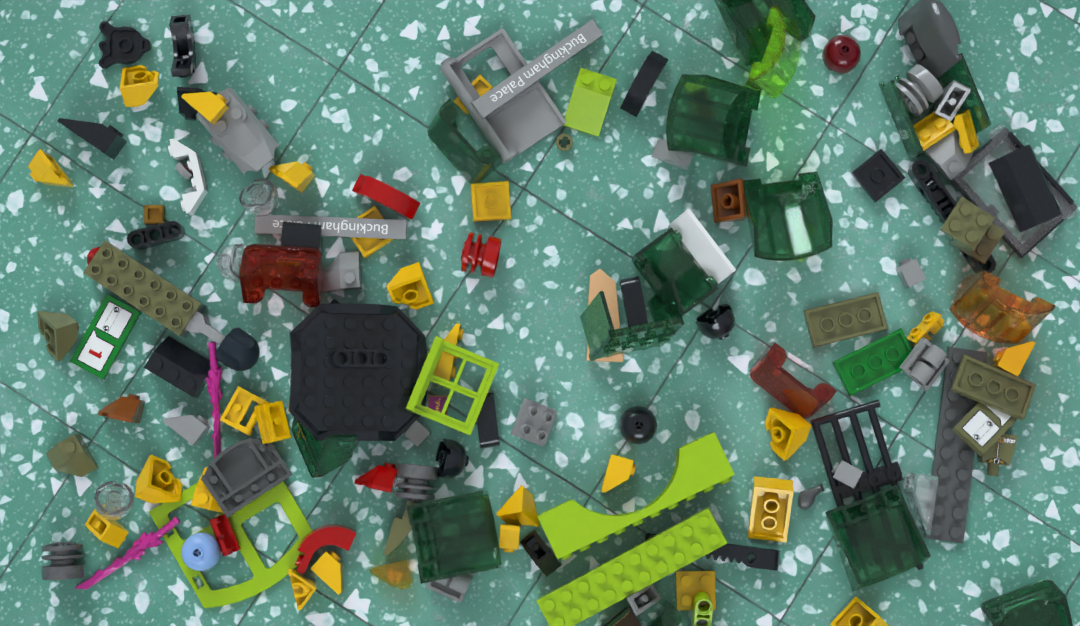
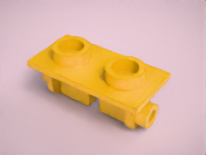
M933 311L926 314L920 324L910 331V334L906 337L907 340L913 342L914 346L922 337L929 341L931 337L927 333L930 331L932 335H935L944 326L943 323L945 321L941 318L942 315Z

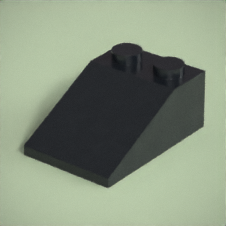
M58 119L59 123L113 160L127 142L122 138L124 134L111 125L107 128L100 123Z

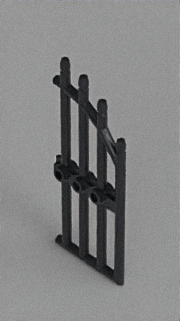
M879 400L810 420L849 546H856L854 534L867 542L876 565L881 563L878 547L889 550L892 553L898 570L903 569V562L899 551H911L917 569H923L919 549H924L925 546L923 541L916 542L898 484V481L903 480L902 472L898 461L891 462L875 408L881 407ZM868 411L884 462L883 466L874 469L857 414ZM850 417L866 469L854 489L833 478V467L820 425L831 422L842 460L852 465L838 421L839 419ZM891 485L908 543H896L879 487ZM872 490L888 542L874 537L861 493ZM854 495L864 531L849 521L843 498Z

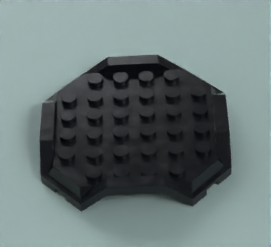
M345 303L319 304L289 333L291 364L288 411L316 440L396 441L421 416L405 408L428 355L425 335L397 306ZM339 349H382L390 354L389 364L382 368H340L332 363L331 358L333 353ZM358 353L356 361L359 364H363L366 361L365 355ZM378 353L376 355L377 363L383 364L385 362L383 354ZM337 354L336 360L338 363H345V354ZM427 391L421 403L423 406L426 403Z

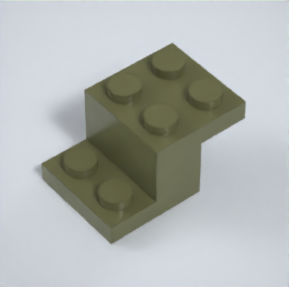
M960 197L940 228V231L953 238L951 241L952 245L981 264H985L1005 233L1004 230L992 223L995 217L964 197Z

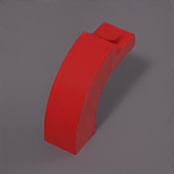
M362 174L359 175L352 189L354 193L371 199L411 220L421 204L405 193L375 178Z
M330 524L311 531L298 546L297 551L302 552L303 555L299 554L296 560L297 572L304 575L314 552L322 546L335 545L349 551L356 536V530L343 525Z

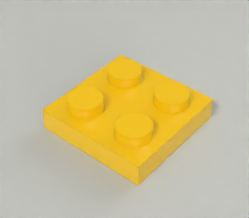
M714 570L676 571L677 611L692 610L694 596L699 592L709 594L713 610H716ZM702 601L699 603V606H705L708 602Z

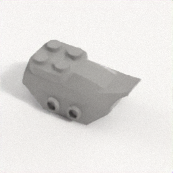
M232 87L219 92V94L227 100L225 104L229 109L215 125L210 123L199 112H197L196 117L212 135L209 138L215 146L220 145L223 148L221 153L228 161L232 159L243 174L248 171L258 172L275 158L274 151L280 145L267 131L270 128L263 119L259 121L255 116L257 111L252 105L247 106Z

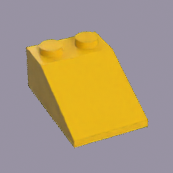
M754 476L748 538L787 542L794 492L793 480Z

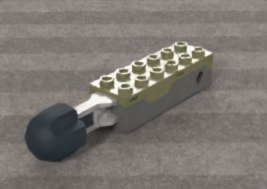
M104 241L101 247L93 248L88 253L86 258L88 266L83 272L84 274L169 330L184 338L187 337L189 332L194 334L203 333L220 345L216 353L217 360L233 370L245 371L257 363L260 356V348L257 341L251 335L240 328L232 329L226 336L209 325L207 316L202 314L207 307L205 304L118 247Z

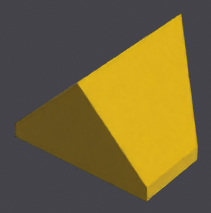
M522 485L496 513L507 524L540 527L533 494Z
M288 569L297 609L301 610L317 589L316 582L294 569Z

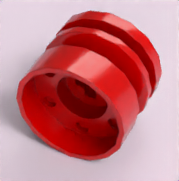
M469 232L462 249L461 271L467 272L468 266L471 264L472 274L475 273L477 266H480L481 276L494 278L502 239L489 236L486 244H483L482 234H479L477 242H474L475 234Z

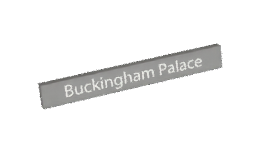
M593 19L473 101L471 105L483 120L603 36V33Z
M255 215L256 234L282 235L283 222L322 225V236L407 240V220Z

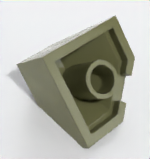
M38 311V328L48 343L46 345L47 351L57 362L61 361L78 339V322L68 314Z
M73 434L56 444L46 453L53 468L63 473L83 477L99 468L81 434Z

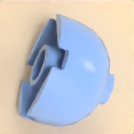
M199 532L185 540L181 549V556L187 567L195 571H205L213 568L218 563L221 557V548L215 536Z

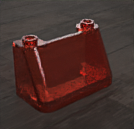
M777 343L769 345L752 366L750 378L793 413L799 414L804 419L812 417L832 399L837 390L827 383H820L814 389L807 388L781 367L787 357L785 350Z

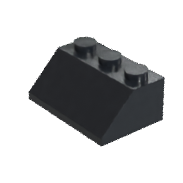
M170 336L154 350L144 366L145 369L194 398L199 397L207 384L206 378H209L208 371L211 368L210 360Z

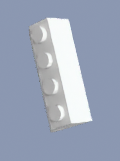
M687 209L669 224V235L673 240L677 239L680 242V249L685 255L689 254L693 259L691 261L692 265L697 271L699 269L704 274L703 279L709 286L711 284L713 287L717 286L736 271L690 209Z

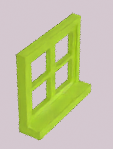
M435 336L405 409L470 436L499 363ZM443 351L463 359L454 382L433 375ZM466 361L486 369L477 392L457 385ZM430 381L451 389L441 413L421 405ZM454 391L474 399L465 423L445 415Z

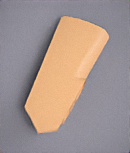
M598 269L590 275L586 360L623 362L616 282L604 271Z

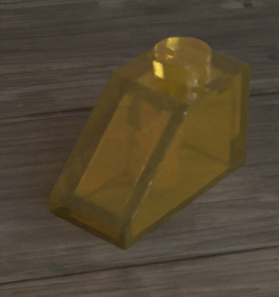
M409 559L369 569L371 574L393 588L398 587L399 590L409 588L410 584L414 582Z

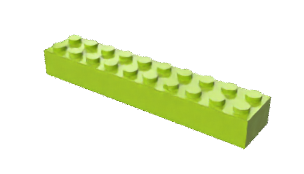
M708 506L539 597L536 602L549 626H574L726 545L728 540Z

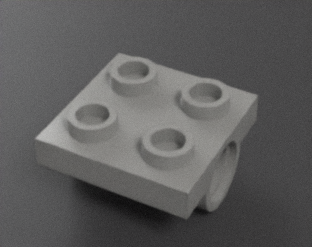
M922 337L899 368L923 390L928 391L950 360L942 349Z
M524 398L511 435L544 447L558 411Z
M442 551L426 588L461 603L477 567Z

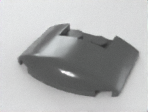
M919 0L898 19L899 34L904 35L916 63L926 68L936 79L962 60V55H958L957 44H961L959 32L951 14L941 1Z
M248 438L231 445L216 456L209 464L201 480L228 518L293 474L271 443L263 444L262 439Z

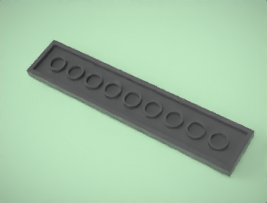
M947 347V358L950 362L944 370L923 538L963 544L975 451L952 429L978 402L955 393L950 388L964 354L986 363L987 352Z

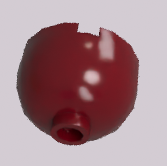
M848 35L833 37L826 43L822 52L825 66L830 71L838 72V74L848 73L853 70L859 63L861 56L860 45L854 38Z

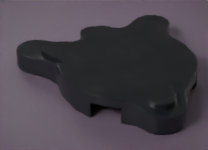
M105 21L99 25V29L107 37L106 41H101L98 44L103 53L99 60V66L102 69H108L114 64H133L151 49V42L143 38L134 28L125 26L113 27Z

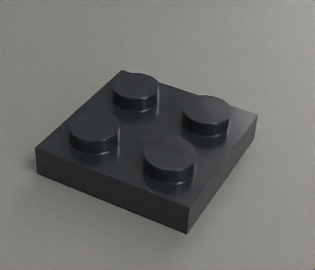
M882 149L851 173L874 202H877L905 179L904 175Z

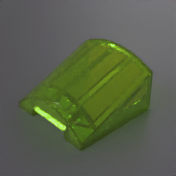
M773 5L765 17V20H767L765 26L772 28V32L762 62H753L748 79L743 84L742 89L776 99L787 87L796 71L800 57L801 39L799 27L778 6Z

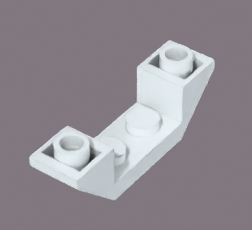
M169 139L170 145H168V150L171 157L173 156L177 161L190 159L187 160L189 171L193 172L194 178L191 179L193 189L197 191L182 194L181 207L183 212L186 211L191 216L195 214L208 193L200 155L175 139Z

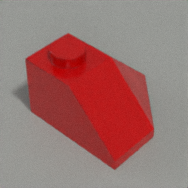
M384 462V465H378L355 479L354 484L366 485L368 488L389 493L394 492L397 480L395 464Z

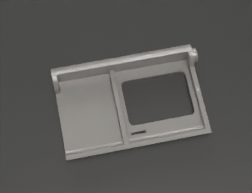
M502 28L459 57L453 59L449 57L442 61L440 70L504 164L566 123V120L539 81L483 120L473 108L471 103L480 96L461 69L463 64L486 49L492 48L510 75L527 65L512 40Z

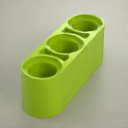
M699 592L694 596L691 626H711L713 604L711 597L706 592ZM702 601L708 602L705 606H699V603ZM699 620H706L703 624H697Z

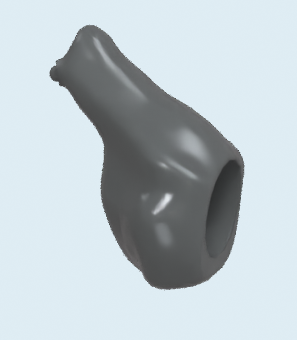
M818 484L813 488L801 491L798 497V506L803 510L810 508L815 502V497L824 491L823 485Z

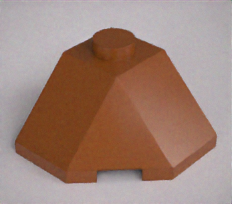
M129 394L128 397L122 396L101 409L98 415L108 416V418L129 423H140L145 401L140 400L138 395Z

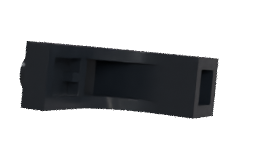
M190 14L171 16L169 27L174 51L171 73L172 77L185 78L195 73L196 69L192 21Z
M651 51L635 77L620 109L635 117L638 116L669 59Z

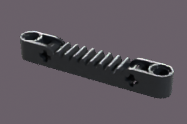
M917 160L909 166L908 175L921 195L927 200V203L931 205L935 214L939 216L940 222L944 223L956 202L930 164L925 160ZM916 166L923 169V175L916 173ZM961 251L977 275L984 276L995 270L996 261L992 255L986 261L988 264L987 270H983L980 262Z
M646 533L645 540L656 534ZM727 543L705 555V558L709 559L712 555L713 559L717 561L720 556L722 561L728 558L729 562H733L735 558L737 563L743 562L751 568L778 570L780 551ZM750 552L755 556V558L751 559V562L746 558V555H749Z

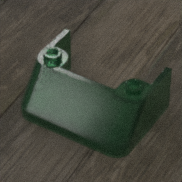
M295 418L292 422L293 436L312 478H320L347 463L352 458L357 440L356 434L327 435L325 441H318Z

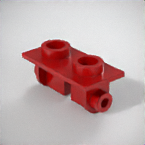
M225 514L209 520L223 556L230 555L241 549L230 521Z

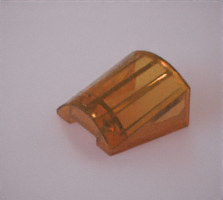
M984 270L964 278L949 310L968 330L994 342L1019 343L1055 308V305L1039 297L1032 298L1031 302L999 287L1001 279Z

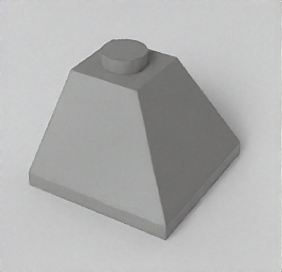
M956 129L924 150L941 175L949 180H952L966 169L974 152L964 154L963 149L959 145L960 136Z

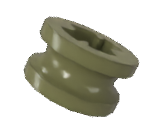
M561 134L557 137L556 146L559 150L568 151L572 148L573 139L570 135ZM563 137L568 138L567 141L570 140V144H567L566 148L561 147L562 144L559 145V140H563Z

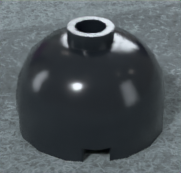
M728 304L718 305L719 309L715 311L710 308L697 317L696 324L704 336L711 339L718 338L719 340L729 336L735 325V317L731 306Z
M631 407L620 418V434L632 444L647 443L654 437L657 431L656 417L652 411L645 407Z
M443 439L444 442L441 441L439 443L435 461H439L437 476L453 478L458 476L464 470V467L468 466L469 456L466 455L465 448L459 442Z

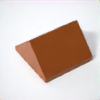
M743 179L711 185L714 223L743 221L746 218Z

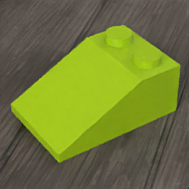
M580 68L565 115L566 123L563 126L599 137L617 79Z

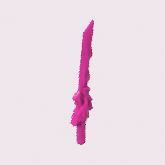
M208 342L211 368L208 371L209 378H206L208 385L207 391L211 397L210 402L213 404L214 433L212 438L215 458L221 453L219 402L223 396L220 388L222 366L217 365L216 342Z
M175 516L155 533L153 531L149 534L144 532L138 540H135L132 548L126 551V555L122 558L117 557L109 567L104 570H97L90 579L75 588L87 590L130 560H141V555L145 554V549L157 547L159 544L164 543L160 538L180 523L179 518Z

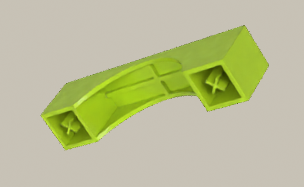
M711 432L676 449L675 468L666 488L655 500L639 510L618 515L602 514L589 510L578 504L575 500L570 499L538 514L537 517L557 559L562 558L564 561L572 557V552L578 549L580 552L591 548L590 544L595 541L598 544L608 540V535L612 533L618 535L625 532V527L631 524L635 527L643 523V518L645 517L654 518L662 514L660 510L664 508L671 510L679 506L678 502L683 499L686 502L696 498V493L700 491L706 493L713 490V485L717 483L723 485L731 481V476L735 474L715 432Z

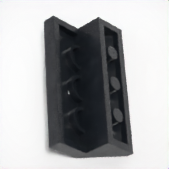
M1030 144L988 163L1020 232L1062 214Z

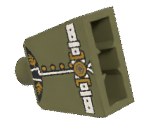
M1003 434L982 457L977 454L979 463L988 464L986 475L998 476L999 465H1010L1018 438L1017 435Z

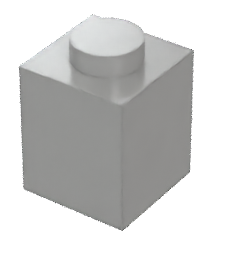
M910 258L899 262L900 266L895 268L905 289L926 280L917 259L911 261Z
M842 460L840 464L836 462L832 473L834 474V479L854 489L863 471Z

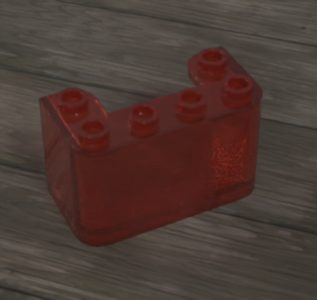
M250 244L245 247L239 269L243 303H258L262 301L267 289L303 292L302 301L304 305L316 308L321 304L324 278L320 250L309 247Z

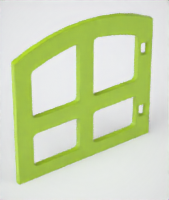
M284 481L228 517L240 545V552L254 575L251 580L231 587L212 590L201 571H195L187 567L183 562L181 549L185 540L181 538L175 526L172 529L174 534L169 537L166 533L163 536L204 608L224 606L255 596L286 577L288 569H295L297 567L295 565L299 554L303 555L302 552L297 551L298 546L303 538L313 530ZM197 483L182 491L179 502L162 503L149 511L158 529L171 521L169 514L193 499ZM278 502L297 532L299 539L271 568H266L243 529L242 523ZM211 525L199 531L215 536ZM198 575L204 584L200 589L193 579Z

